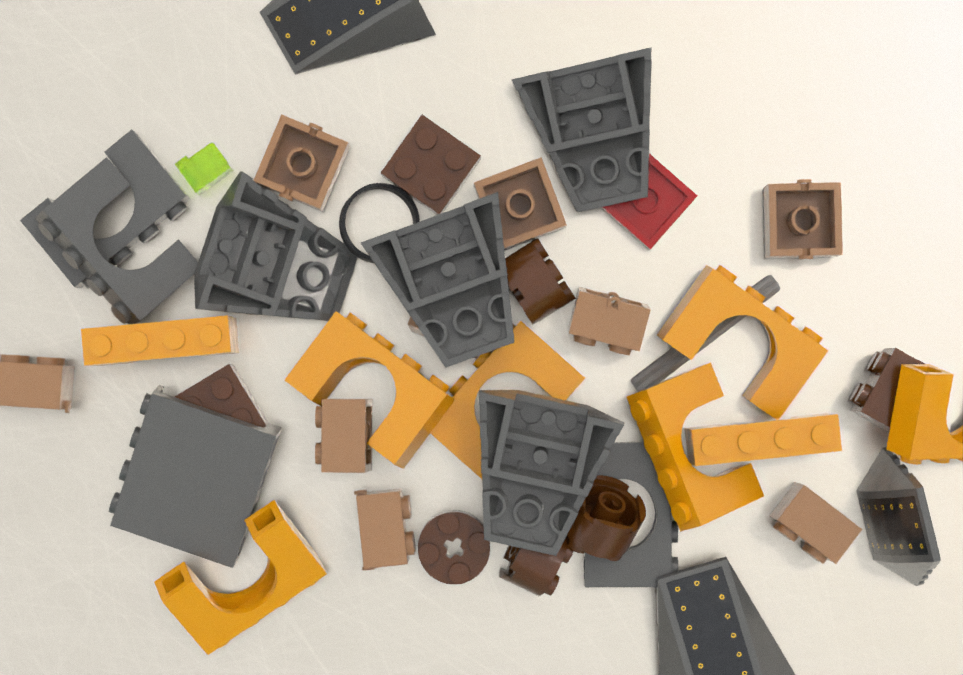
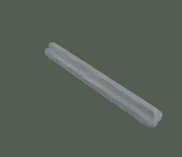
M771 275L764 277L752 287L766 297L763 303L781 289L779 283ZM747 315L733 316L719 323L697 353ZM671 348L633 377L631 382L639 392L658 384L690 359L675 348Z

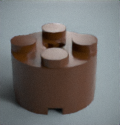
M538 238L505 258L508 287L532 325L576 299L565 281L558 284L563 279V276L550 258L546 261L543 260L549 255Z
M597 475L567 534L569 538L568 546L577 553H587L598 558L619 561L623 554L627 552L645 520L646 507L642 498L639 495L634 498L627 491L629 486L623 481L609 476Z
M462 510L444 511L433 516L422 529L418 541V557L423 568L431 577L446 584H463L474 579L485 568L490 555V541L484 540V525L477 517ZM458 538L461 540L460 547L464 551L461 554L455 552L452 556L447 554L448 546L444 543L447 540L453 542Z
M566 536L556 556L508 545L503 559L508 560L509 564L507 570L500 567L499 578L537 596H541L544 593L551 596L559 582L560 577L556 574L562 562L568 563L574 552L568 546L569 538Z

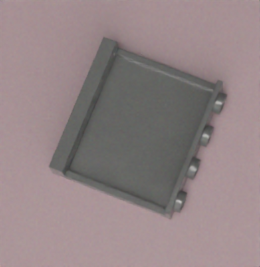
M159 385L152 394L146 393L143 399L140 414L145 416L141 428L135 427L129 447L134 448L131 461L125 460L119 475V480L124 481L121 493L115 492L109 507V512L114 514L110 526L233 568L240 557L248 532V527L244 520L254 514L282 427L268 423L265 428L164 394V386Z

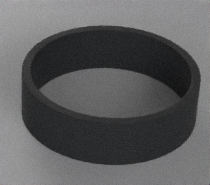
M373 183L358 189L348 198L340 213L339 230L344 244L356 257L370 263H374L369 255L361 252L354 246L346 230V213L350 203L356 196L374 189L390 191L406 203L411 212L413 224L420 222L418 209L412 198L402 189L387 183Z

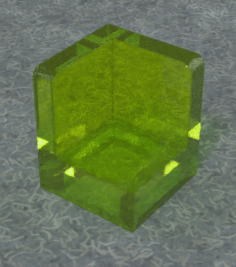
M209 143L190 158L184 156L175 163L178 170L199 196L234 171L214 143Z

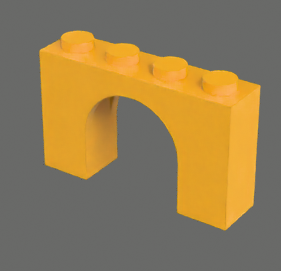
M706 265L660 329L657 336L692 360L711 332L722 321L738 315L757 318L767 331L770 344L769 354L765 364L742 396L774 419L779 420L829 350L820 345L823 338L813 330L805 326L800 331L791 323L794 317L782 308L776 306L772 311L765 306L763 301L766 297L748 285L744 291L734 284L737 276L726 268L719 265L715 270Z
M336 311L285 378V381L309 400L322 406V399H327L341 379L351 369L366 363L386 366L395 382V402L391 411L367 444L394 465L404 469L455 401L454 398L446 393L450 387L435 375H432L428 380L418 371L422 366L407 354H404L400 359L392 353L391 350L395 345L379 333L372 338L363 330L367 324L351 312L347 317H344Z
M228 315L81 329L84 366H105L154 359L239 353L236 317Z
M522 321L516 326L513 324L514 343L495 349L492 353L487 352L480 355L472 364L477 368L469 379L462 375L451 387L449 392L453 395L452 398L455 401L430 433L481 479L480 426L476 420L474 405L478 391L488 379L505 372L520 373L532 379L551 397L566 400L585 379L584 376Z
M711 362L626 397L630 405L632 417L637 422L644 440L645 449L651 457L658 475V482L665 492L671 507L672 516L677 522L680 532L707 524L764 497L751 463L731 468L712 477L702 474L695 469L683 450L681 434L688 414L695 408L724 396Z
M901 364L886 449L900 455L902 462L918 465L922 464V460L944 464L949 463L950 459L963 461V425L957 430L949 432L946 420L954 374L931 364Z
M823 413L765 422L684 428L687 458L693 466L842 451L838 414Z
M275 500L244 520L253 540L268 557L264 573L252 586L230 594L214 592L199 580L184 561L154 581L163 604L207 655L225 646L231 639L247 628L256 625L266 615L285 605L291 598L306 588L313 586L319 579L327 575L317 553Z

